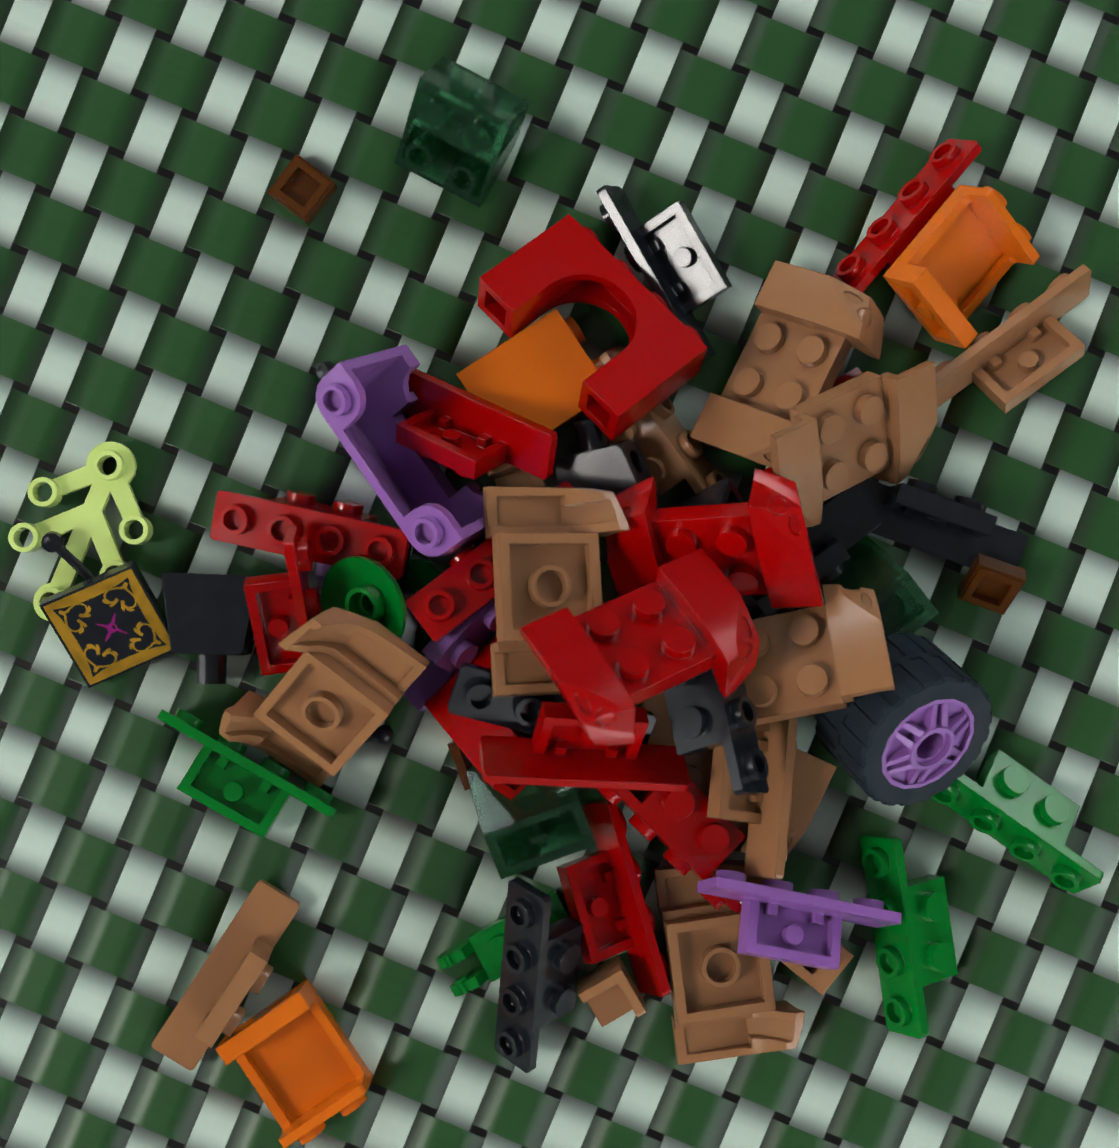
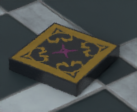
M135 560L44 598L39 605L89 688L172 652L167 617Z

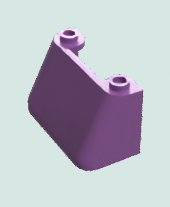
M407 344L339 362L317 385V406L326 422L412 546L426 556H450L472 546L484 537L483 492L479 491L480 487L476 481L465 485L457 492L436 461L422 458L415 451L395 442L396 424L406 420L403 412L418 400L413 391L409 392L408 381L410 373L421 364Z

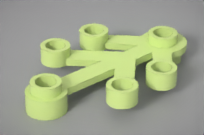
M103 442L90 451L86 466L54 479L46 477L34 479L28 486V497L33 504L46 508L58 505L64 495L89 486L91 487L84 504L36 524L18 523L14 525L8 535L11 547L18 552L32 553L41 548V541L46 533L55 531L64 535L72 531L66 548L82 563L93 541L103 565L100 574L125 564L126 562L123 560L104 513L110 496L112 495L123 518L119 525V535L123 541L128 544L142 545L147 543L153 535V526L147 518L143 517L130 485L137 471V462L132 451L125 445L117 442ZM113 457L117 462V468L112 474L107 475L103 471V463L107 458ZM44 484H49L52 488V495L47 501H42L39 497V489ZM135 521H139L143 526V533L138 539H133L129 534V527ZM25 529H29L33 535V540L27 547L23 546L20 542V534ZM62 557L51 582L42 585L34 595V609L38 616L46 621L48 619L39 606L42 599L47 598L51 593L56 594L72 587L78 575V572Z

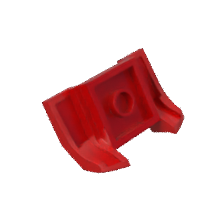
M754 469L749 502L657 508L654 476L627 488L615 496L630 528L628 531L606 536L608 565L619 597L656 581L659 566L702 548L740 595L768 594L772 608L823 606L822 590L794 481L771 472Z
M702 548L659 566L656 581L574 617L566 607L520 627L521 636L564 697L593 745H626L635 743L636 708L634 705L710 669H713L720 692L727 698L755 668L760 645L759 635L742 596Z

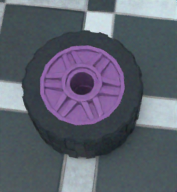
M914 633L885 636L895 689L854 697V702L847 703V708L815 714L817 721L816 733L824 748L870 798L888 806H905L917 801L922 802L950 787L956 779L968 770L971 763L979 756L981 748L988 738L990 732L989 725L992 722L991 700L984 691V687L932 641L924 636L919 637Z

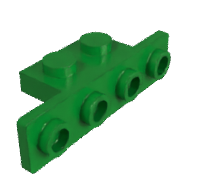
M179 708L173 716L162 709L157 716V719L203 745L177 789L259 837L266 838L290 796L332 820L336 816L338 811L329 805L334 796L310 782L302 790L286 781L291 772L265 757L262 763L258 765L243 756L248 748L244 744L230 742L221 735L218 740H215L204 734L200 730L205 722L185 710Z
M997 750L987 757L977 782L963 774L950 787L932 796L934 801L948 806L968 820L974 829L988 834L1005 846L1015 858L1029 863L1049 877L1050 881L1058 888L1070 893H1077L1101 883L1104 873L1065 845L1080 806L1001 750Z
M864 835L860 837L868 898L883 901L884 910L902 913L901 924L879 928L872 927L886 1026L891 1032L921 1039L929 1035L923 987L958 974L944 876L929 874L907 881L901 839L894 836Z

